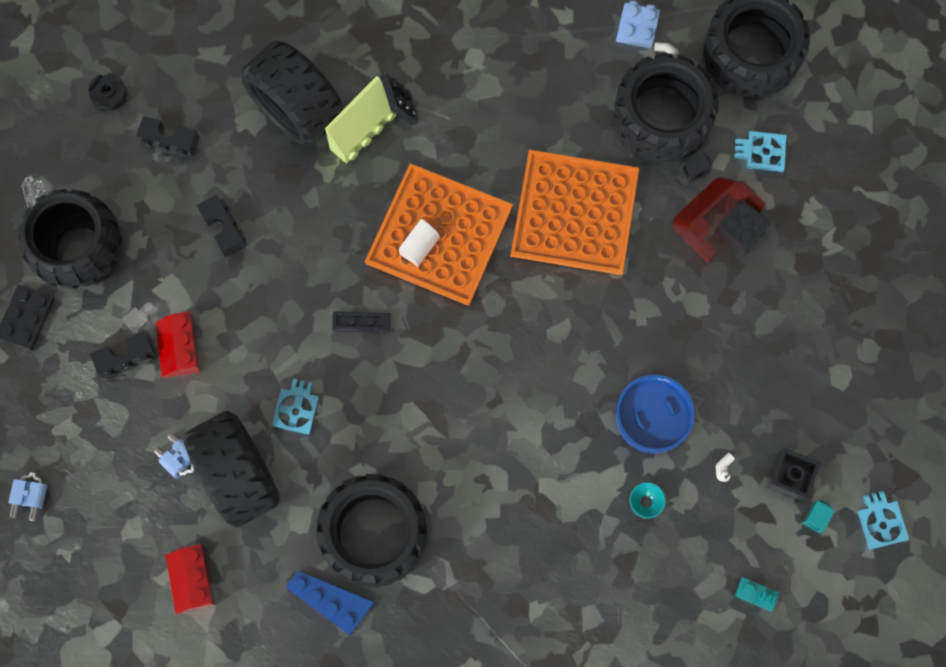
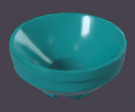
M650 482L637 485L629 497L632 511L637 516L645 519L658 516L663 511L666 503L662 489ZM644 496L649 497L652 501L651 506L648 508L643 507L640 503L641 498Z

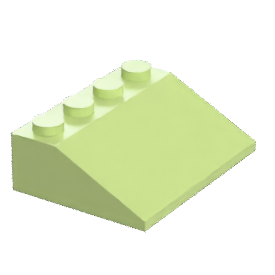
M378 76L325 128L330 150L346 164L350 160H354L359 153L358 151L362 147L368 146L371 138L375 134L378 135L383 130L384 125L388 121L391 122L396 116V113L390 109L382 81Z

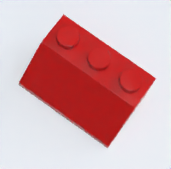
M190 311L170 314L155 322L162 378L201 372L194 317Z
M198 544L166 554L175 614L216 605L205 546Z

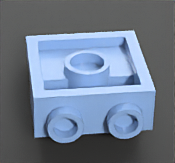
M635 1L625 3L616 42L651 49L660 10H657L654 5L639 6V3Z

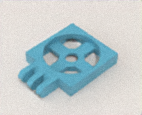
M749 131L748 140H735L736 145L742 146H735L737 153L734 154V158L747 160L746 168L784 171L786 135ZM763 138L761 146H752L754 141ZM771 139L777 142L780 148H774L771 145ZM768 148L770 153L764 154L763 149ZM752 154H760L762 156V164L756 163L752 159ZM781 156L777 164H770V157Z
M294 378L291 390L282 388L280 390L272 427L310 435L319 396L310 395L313 382H308L306 389L304 388L305 380H301L300 386L297 387L298 379ZM287 397H295L294 404L290 407L282 405L283 400ZM303 398L310 402L312 411L303 410L301 407ZM295 408L299 409V414L296 416L292 414V410ZM280 413L289 415L288 426L280 420ZM299 419H309L305 425L296 428Z
M884 491L878 492L880 500H878L876 493H871L872 502L868 494L863 495L867 509L857 511L869 550L909 540L898 502L887 503ZM882 509L891 510L896 518L886 519ZM874 512L876 517L875 524L867 525L869 515ZM880 522L886 523V529L880 528ZM899 526L900 533L896 539L892 540L889 531L892 527ZM876 531L881 533L883 542L873 538L870 533Z

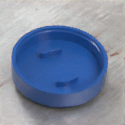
M646 375L632 381L621 393L615 409V421L622 438L633 448L648 454L666 453L678 447L689 435L695 419L694 404L687 390L674 379L663 375Z

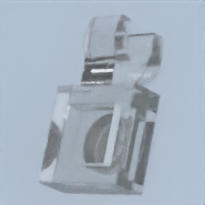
M147 302L140 310L136 307L133 308L122 319V322L136 335L150 322L146 317L152 315L157 309L150 302Z

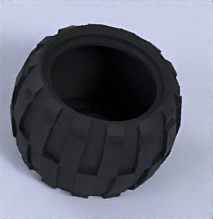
M66 189L54 190L53 194L49 196L42 195L36 199L37 203L32 208H27L23 215L24 222L19 226L20 251L30 269L43 281L54 286L60 285L62 288L77 289L81 285L88 287L97 283V279L102 276L106 277L112 271L111 266L114 262L118 261L121 252L119 247L120 242H122L121 231L116 217L99 198L92 197L89 193L72 189L71 192ZM82 226L95 233L91 245L83 254L72 260H59L56 254V243L59 236L65 230L71 227Z

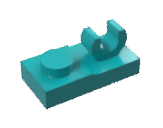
M741 577L734 596L773 612L780 593Z

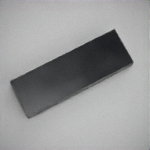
M333 311L332 331L390 333L391 314Z

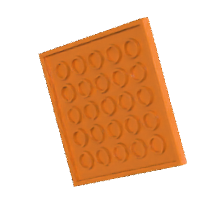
M529 150L510 257L622 275L639 168Z
M410 163L366 257L365 264L470 306L513 208V204ZM420 219H422L437 231L440 238L421 264L416 266L400 255L399 248Z

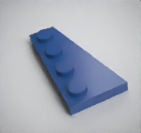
M297 571L286 586L287 589L348 635L352 634L374 604L370 600L300 571Z

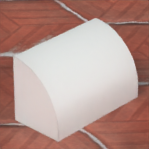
M420 219L400 246L399 253L416 266H419L438 241L440 235L433 227Z

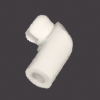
M655 42L654 44L655 52L670 53L674 58H677L679 51L670 43Z
M727 453L716 464V476L720 481L726 482L730 479L728 466L735 460L730 453Z

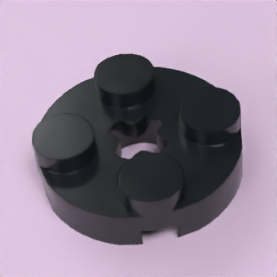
M107 73L108 75L103 76L100 74L93 78L89 84V97L96 107L113 111L123 103L127 89L119 76L113 73ZM111 88V93L105 95L104 89L108 90Z

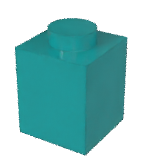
M817 500L811 505L802 524L818 533L824 532L835 510L830 508L831 505L829 503Z

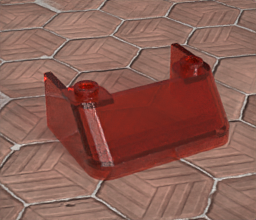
M726 177L716 178L673 219L672 226L674 230L708 263L712 260L716 251L703 239L709 231V225L702 217L727 194L734 200H743L760 214L766 206V203L743 182Z

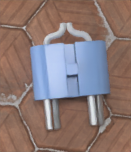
M171 433L168 435V439L174 443L171 446L172 449L170 451L167 450L165 453L159 447L156 448L157 450H154V453L160 457L159 463L174 478H179L181 475L189 472L192 474L195 471L193 466H191L192 470H187L186 468L189 464L192 465L184 446V438L178 439Z
M30 472L28 476H23L20 480H13L8 501L9 504H12L9 517H17L19 506L31 507L29 520L36 521L38 508L43 509L48 485L42 484L41 479L36 477V473ZM33 475V478L35 480H38L39 483L27 482L23 480L30 478Z

